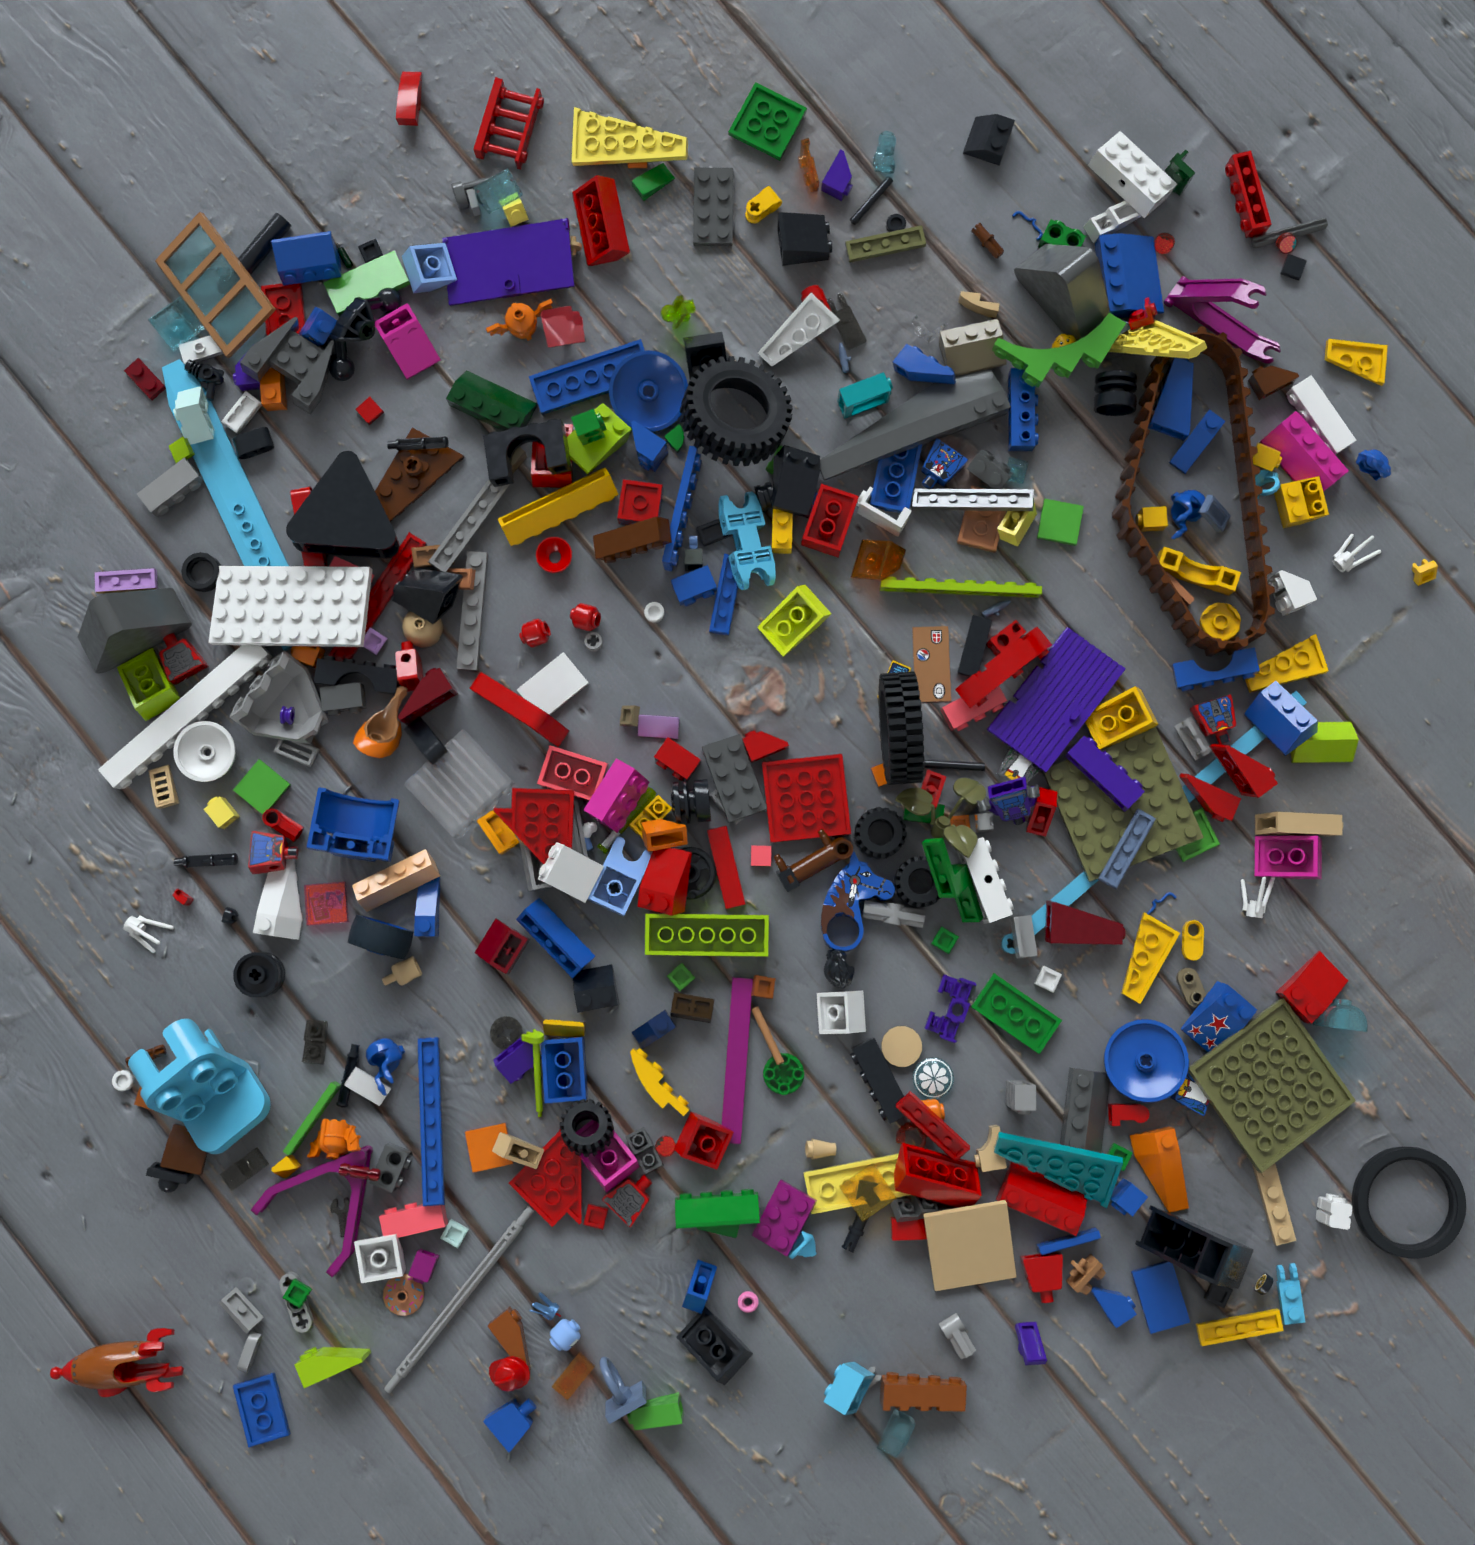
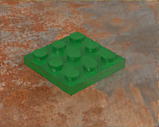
M755 82L729 129L728 135L780 161L804 118L807 108Z

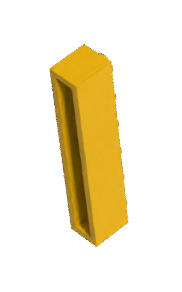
M605 467L498 518V521L510 546L519 545L525 539L538 536L550 527H557L561 522L573 519L586 510H592L600 503L611 501L619 494Z

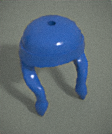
M1188 490L1171 495V500L1174 503L1171 507V516L1180 528L1171 539H1177L1187 531L1185 524L1187 520L1196 522L1203 517L1199 510L1206 498L1199 491Z
M388 1038L376 1040L366 1050L368 1063L379 1068V1072L374 1080L378 1090L384 1096L387 1094L380 1079L385 1077L390 1083H394L391 1073L399 1066L402 1054L405 1053L402 1045L398 1046Z

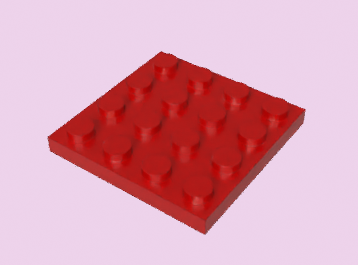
M842 754L762 762L770 843L820 838L818 831L824 829L828 837L851 834Z

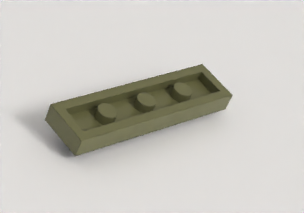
M921 225L845 241L849 263L926 247V240Z

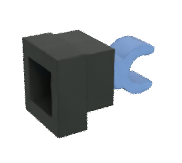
M689 536L690 549H685L684 557L685 571H694L703 567L702 549H698L697 536Z

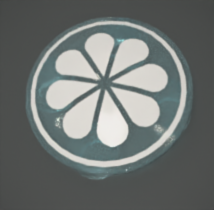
M935 1057L926 1058L914 1068L913 1084L922 1096L937 1099L945 1096L951 1090L954 1075L951 1067L944 1060Z

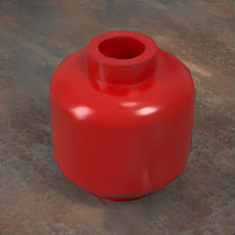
M580 603L571 610L570 619L575 628L592 631L599 626L601 613H599L595 606Z
M534 619L523 624L521 633H519L522 643L527 644L531 648L548 642L551 635L547 622L540 619Z

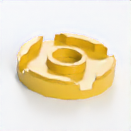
M1217 602L1208 606L1202 612L1200 628L1213 638L1228 641L1239 632L1241 618L1237 609L1231 604Z

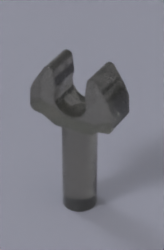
M348 1197L344 1198L343 1209L338 1207L337 1198L332 1201L330 1206L331 1213L338 1215L341 1237L345 1235L346 1214L349 1211L350 1204Z

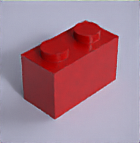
M669 737L666 738L654 756L657 760L655 764L664 770L666 768L672 770V775L681 782L683 779L688 781L701 763V759Z

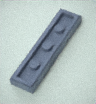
M1140 809L1136 810L1098 877L1099 881L1115 890L1117 889L1156 818Z

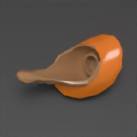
M398 687L395 696L390 700L386 708L375 713L360 727L353 741L357 750L371 757L383 758L390 756L398 748L402 736L401 723L398 721V709L403 698L407 695V687Z

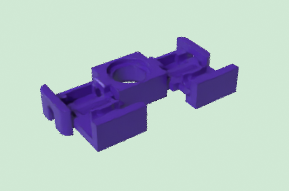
M943 974L937 992L942 994L943 991L949 993V996L952 997L945 1016L938 1017L935 1016V1012L930 1011L924 1028L938 1033L940 1038L954 1043L957 1042L954 1038L960 1022L964 1023L970 1003H967L972 987L977 986L976 983L964 978L955 979ZM956 1004H960L963 1007V1013L960 1016H955L952 1013V1008Z

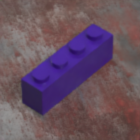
M1083 736L1065 757L1126 812L1145 792L1142 789V784L1136 779L1132 780L1127 775L1126 769L1121 765L1117 766L1112 761L1113 758L1106 751L1102 752L1098 749V744L1092 738Z

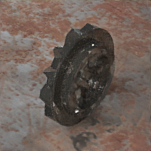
M510 1016L498 1018L490 1029L492 1042L501 1049H507L523 1034L522 1025L517 1019ZM503 1024L507 1029L514 1028V1031L510 1033V1040L506 1036L499 1037L504 1031Z

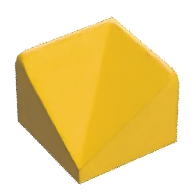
M292 1154L284 1157L272 1167L271 1171L282 1178H287L300 1168L301 1164Z

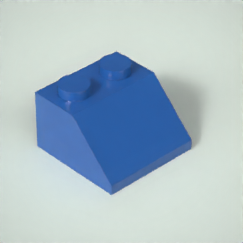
M633 420L631 426L638 461L640 462L639 465L647 471L651 469L655 472L668 454L667 442Z

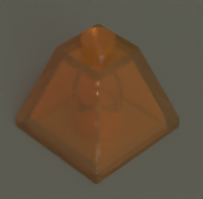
M862 540L851 577L856 579L884 580L901 569L906 549L892 541Z

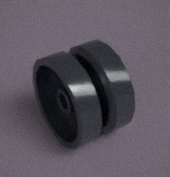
M252 952L244 955L237 962L234 968L233 979L236 987L242 994L249 997H267L275 994L282 987L285 980V968L282 961L271 953Z

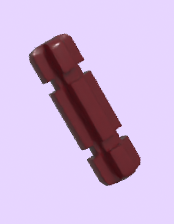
M342 1163L339 1167V1175H350V1177L366 1180L369 1178L371 1181H378L381 1174L379 1169L372 1168L370 1170L369 1167L350 1166V1164Z

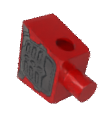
M174 633L163 638L167 648L161 650L159 655L170 683L177 685L209 667L188 640L181 639L178 641Z
M643 1175L637 1182L629 1177L605 1194L602 1200L631 1227L649 1201L650 1196L645 1191L653 1183L646 1175Z

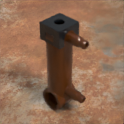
M824 829L818 831L820 839L824 844V847L790 866H786L779 854L775 855V863L779 868L776 874L785 890L789 892L800 886L799 883L842 859L849 858L853 853L851 842L844 837H837L831 842ZM841 843H845L846 850L842 853H838V845Z

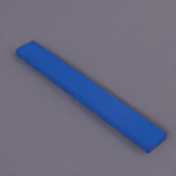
M439 1037L418 1039L423 1206L445 1205Z

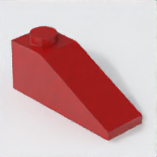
M1180 774V779L1205 811L1213 814L1211 818L1220 822L1224 820L1232 821L1241 798L1192 775Z

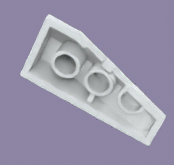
M286 859V868L284 870L268 872L256 914L253 933L299 940L303 916L299 902L300 895L298 894L295 859Z

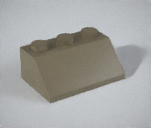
M998 319L940 331L939 347L944 364L953 369L955 376L1007 364L1006 359H1000L992 351L998 337L1003 339Z

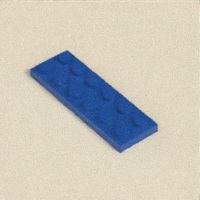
M641 339L529 376L541 415L609 393L610 379L617 365L627 356L635 352L644 351Z
M689 446L670 525L672 543L666 544L662 558L664 570L671 572L673 567L678 565V547H682L684 539L682 529L687 527V509H691L693 502L691 491L696 489V471L700 472L702 460H700L701 454L698 453V449L695 446Z

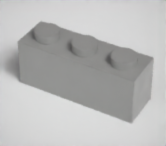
M183 458L139 491L137 495L148 510L158 517L159 515L166 514L175 503L183 501L185 495L189 492L197 490L204 480L192 464Z
M1006 1080V1106L1017 1112V1114H1030V1111H1036V1085L1028 1081Z

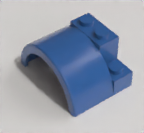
M319 787L306 848L328 852L337 857L375 862L376 860L391 862L394 841L392 839L399 800L393 798L388 801L363 799Z

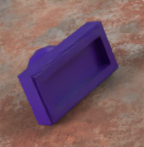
M1016 1323L1015 1329L1019 1340L1018 1352L1024 1358L1025 1366L1046 1364L1047 1358L1037 1323Z

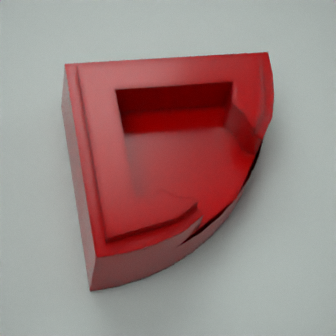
M179 888L172 894L183 905L190 906L193 902V898Z

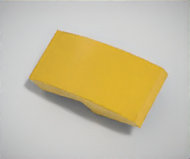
M657 795L629 824V827L643 839L641 822L664 819L672 810V807Z

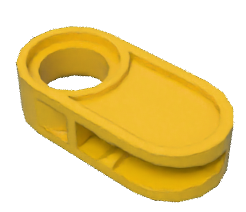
M1191 920L1187 921L1182 928L1181 951L1184 958L1194 961L1200 959L1203 955L1204 927L1199 921ZM1191 924H1195L1198 927V933L1195 936L1190 935L1188 932V927Z

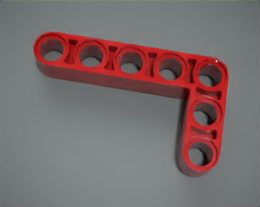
M482 672L479 673L469 688L529 726L557 747L560 746L570 731L548 713Z

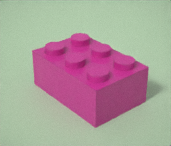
M616 758L587 803L584 811L599 823L618 833L624 827L629 814L636 808L639 798L646 792L650 782L635 768Z

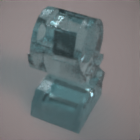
M884 131L879 135L877 150L872 163L875 169L874 172L894 174L895 160L888 156L894 154L896 138L890 131Z

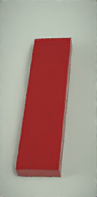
M727 826L707 830L725 908L729 909L746 905Z
M911 1091L896 1103V1108L955 1162L970 1150V1145Z

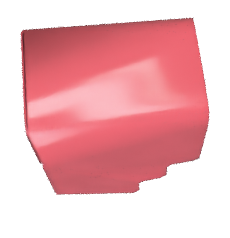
M571 306L543 310L541 312L548 347L585 342L582 317L578 311H572Z

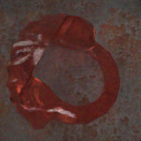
M910 1121L898 1128L896 1143H906L905 1132L917 1129L922 1139L919 1147L924 1148L928 1136Z

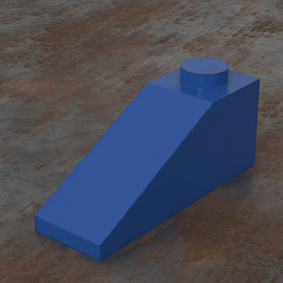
M1209 409L1169 463L1186 474L1225 423V420Z
M440 877L418 887L414 936L439 937Z

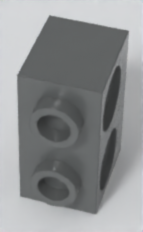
M390 1142L385 1144L375 1168L381 1171L378 1181L370 1180L369 1184L391 1193L397 1188L400 1189L404 1181L402 1174L405 1169L408 1170L413 1159L410 1157L412 1151ZM393 1153H398L401 1156L400 1164L393 1162ZM385 1173L392 1174V1183H387L385 1181Z

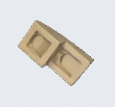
M961 291L958 300L961 305L980 315L996 318L999 311V303L980 301L981 293Z

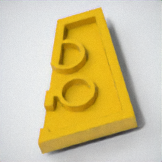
M1328 339L1326 341L1324 360L1382 386L1385 383L1388 345Z

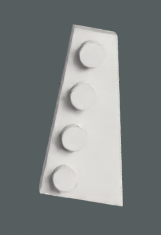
M810 293L760 349L758 354L769 365L774 366L839 322L840 319L813 293Z

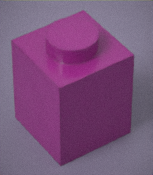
M420 1248L415 1255L408 1276L413 1277L412 1280L417 1283H428L432 1278L440 1255Z

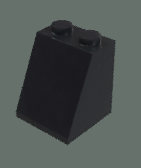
M778 213L777 231L782 266L829 260V253H832L833 250L832 241H828L827 234H830L829 222H825L824 215Z
M416 568L412 573H407L401 582L398 581L395 584L392 601L428 622L435 624L453 607L463 576L455 573Z

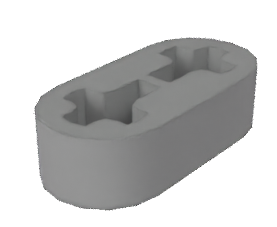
M254 1331L250 1332L237 1370L245 1373L250 1371L262 1339V1334Z

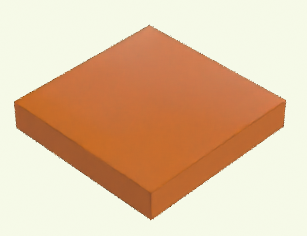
M506 1123L465 1131L473 1173L514 1164V1161L502 1158L492 1152L499 1133L508 1134Z

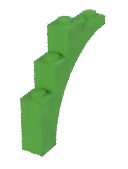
M1108 313L1101 324L1087 336L1062 347L1050 349L1025 348L1011 344L998 337L992 351L1000 359H1007L1012 362L1011 364L1015 368L1025 370L1022 375L1025 383L1039 388L1051 368L1058 376H1065L1066 378H1069L1080 359L1087 366L1098 369L1126 322Z

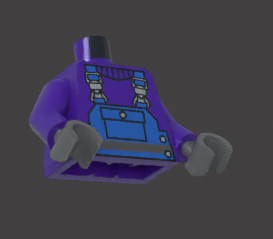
M1024 776L988 786L989 799L985 797L984 800H977L976 802L980 812L990 811L994 815L1000 816L1002 821L1013 820L1015 825H1021L1025 822L1024 816L1031 814L1030 807L1035 805L1037 797L1040 796L1039 784L1031 787L1027 786L1026 777Z

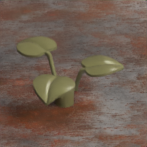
M969 778L956 780L953 790L961 798L948 817L941 816L935 819V806L931 804L933 797L924 789L909 788L902 791L896 797L895 801L901 803L913 814L924 816L931 811L932 820L930 824L933 825L931 835L934 838L946 839L952 847L965 857L969 858L978 840L976 833L965 825L957 827L954 824L951 825L950 820L964 799L970 805H977V800H984L986 789L982 784Z

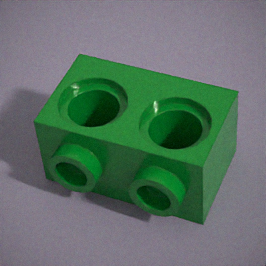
M1051 219L1039 242L1038 248L1045 244L1070 246L1067 243L1069 241L1081 247L1086 235L1078 229H1071L1065 226L1061 221ZM1050 233H1055L1058 238L1051 237Z
M594 409L571 417L577 436L583 446L605 438L604 431L607 429L601 414H596Z

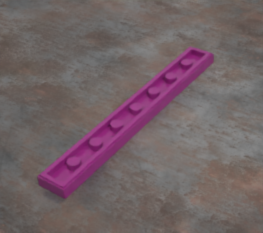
M737 977L732 978L722 1125L734 1132L729 1142L732 1144H741L753 979Z

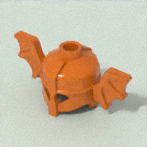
M551 299L544 301L538 305L535 311L529 305L515 302L511 304L506 312V324L496 323L486 328L487 333H490L491 336L494 334L502 336L505 332L509 331L515 337L529 341L536 331L537 317L541 316L543 310L552 309L551 304L553 302Z
M323 1119L317 1138L310 1142L311 1148L307 1157H319L322 1150L327 1154L326 1158L335 1160L339 1156L347 1154L348 1151H360L359 1139L361 1136L356 1134V1126L347 1124L346 1120L343 1119L341 1121H337V1119H332L331 1121Z

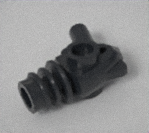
M189 359L184 369L202 382L201 386L207 389L206 399L213 401L216 385H221L224 382V371Z

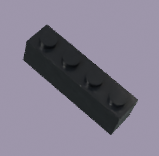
M872 1037L852 1047L853 1053L850 1054L855 1065H860L862 1069L860 1075L864 1083L869 1082L872 1088L869 1093L874 1102H879L881 1109L878 1111L883 1121L888 1120L891 1124L905 1117L896 1108V1103L904 1095L875 1038Z

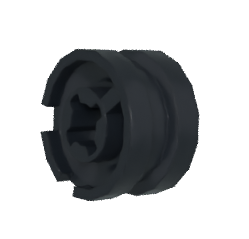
M770 481L764 483L763 486H754L762 512L768 511L769 508H772L773 487Z

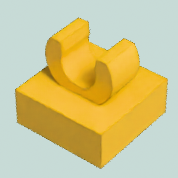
M1423 559L1421 566L1413 563L1412 571L1415 573L1413 581L1417 586L1436 579L1438 569L1434 560L1428 562L1426 559Z

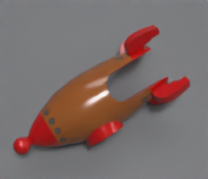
M157 1328L148 1333L147 1341L115 1342L90 1348L74 1357L62 1369L59 1367L52 1368L50 1377L57 1380L63 1376V1378L75 1385L97 1389L101 1397H111L120 1394L127 1387L146 1383V1388L151 1392L167 1391L174 1388V1382H160L159 1379L182 1375L184 1368L182 1366L169 1367V1363L138 1364L135 1362L136 1360L156 1356L158 1351L164 1350V1343L160 1342V1339L174 1335V1329Z

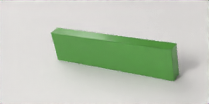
M336 1081L329 1084L283 1150L285 1154L289 1156L297 1151L341 1088V1084Z

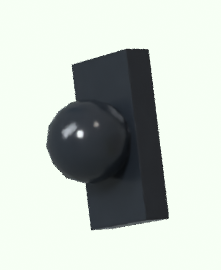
M154 1162L146 1172V1176L159 1178L158 1186L165 1193L175 1191L179 1183L187 1184L194 1177L193 1173L161 1167L159 1162Z

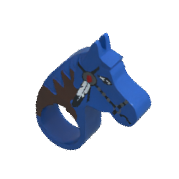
M854 851L850 857L849 864L839 872L826 895L821 913V930L824 942L830 949H838L845 952L855 949L863 937L864 929L859 902L868 901L874 897L880 901H889L895 892L893 883L890 880L875 875L867 862L858 861ZM842 914L851 918L857 924L859 930L857 940L852 945L846 947L833 944L827 935V926L835 916L839 917Z

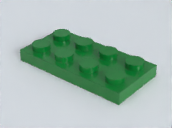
M995 973L991 975L971 1005V1008L1038 1054L1041 1053L1062 1021Z

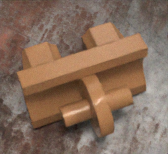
M1090 1254L1086 1259L1082 1258L1078 1264L1074 1260L1070 1262L1074 1268L1069 1273L1071 1276L1066 1282L1077 1293L1081 1292L1087 1295L1092 1290V1286L1088 1283L1094 1276L1097 1280H1101L1106 1272L1102 1268L1103 1265Z

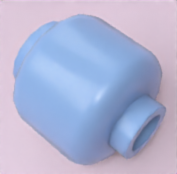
M567 1319L560 1320L550 1331L551 1338L549 1340L558 1351L570 1350L580 1340V1326L573 1319L571 1321Z

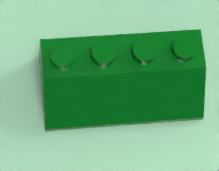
M743 1189L741 1193L734 1194L733 1190L721 1191L719 1195H712V1192H701L700 1196H692V1193L679 1194V1197L675 1198L676 1229L760 1223L758 1192H754V1189Z

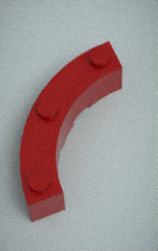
M1037 626L984 665L987 668L985 671L981 672L979 670L977 673H974L955 690L969 708H972L974 705L980 707L988 700L986 696L1011 676L1015 679L1024 672L1022 668L1037 657L1042 659L1049 653L1048 648L1052 644Z

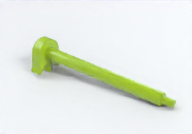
M533 1029V1032L527 1031L526 1034H522L521 1040L533 1045L536 1112H538V1117H542L543 1097L540 1043L544 1042V1034Z

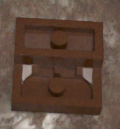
M174 1124L167 1140L160 1166L202 1175L208 1152L202 1151L197 1147L185 1126Z

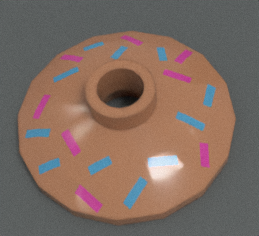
M408 1274L391 1278L383 1290L385 1306L396 1315L407 1316L414 1313L420 1308L424 1300L422 1284L413 1281V1277L408 1276ZM399 1293H404L406 1298L404 1300L400 1299Z

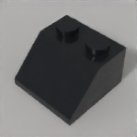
M999 114L975 117L963 154L1000 166L1015 120Z
M722 332L683 338L689 379L693 377L697 369H700L701 365L704 363L707 365L712 359L717 362L719 357H724L725 362H727Z
M612 964L585 969L573 977L577 1013L620 1005Z

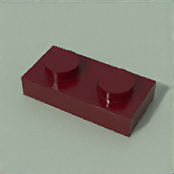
M139 358L124 370L152 401L166 389L165 385Z

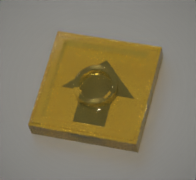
M874 1163L839 1185L862 1222L890 1204L894 1199H897Z

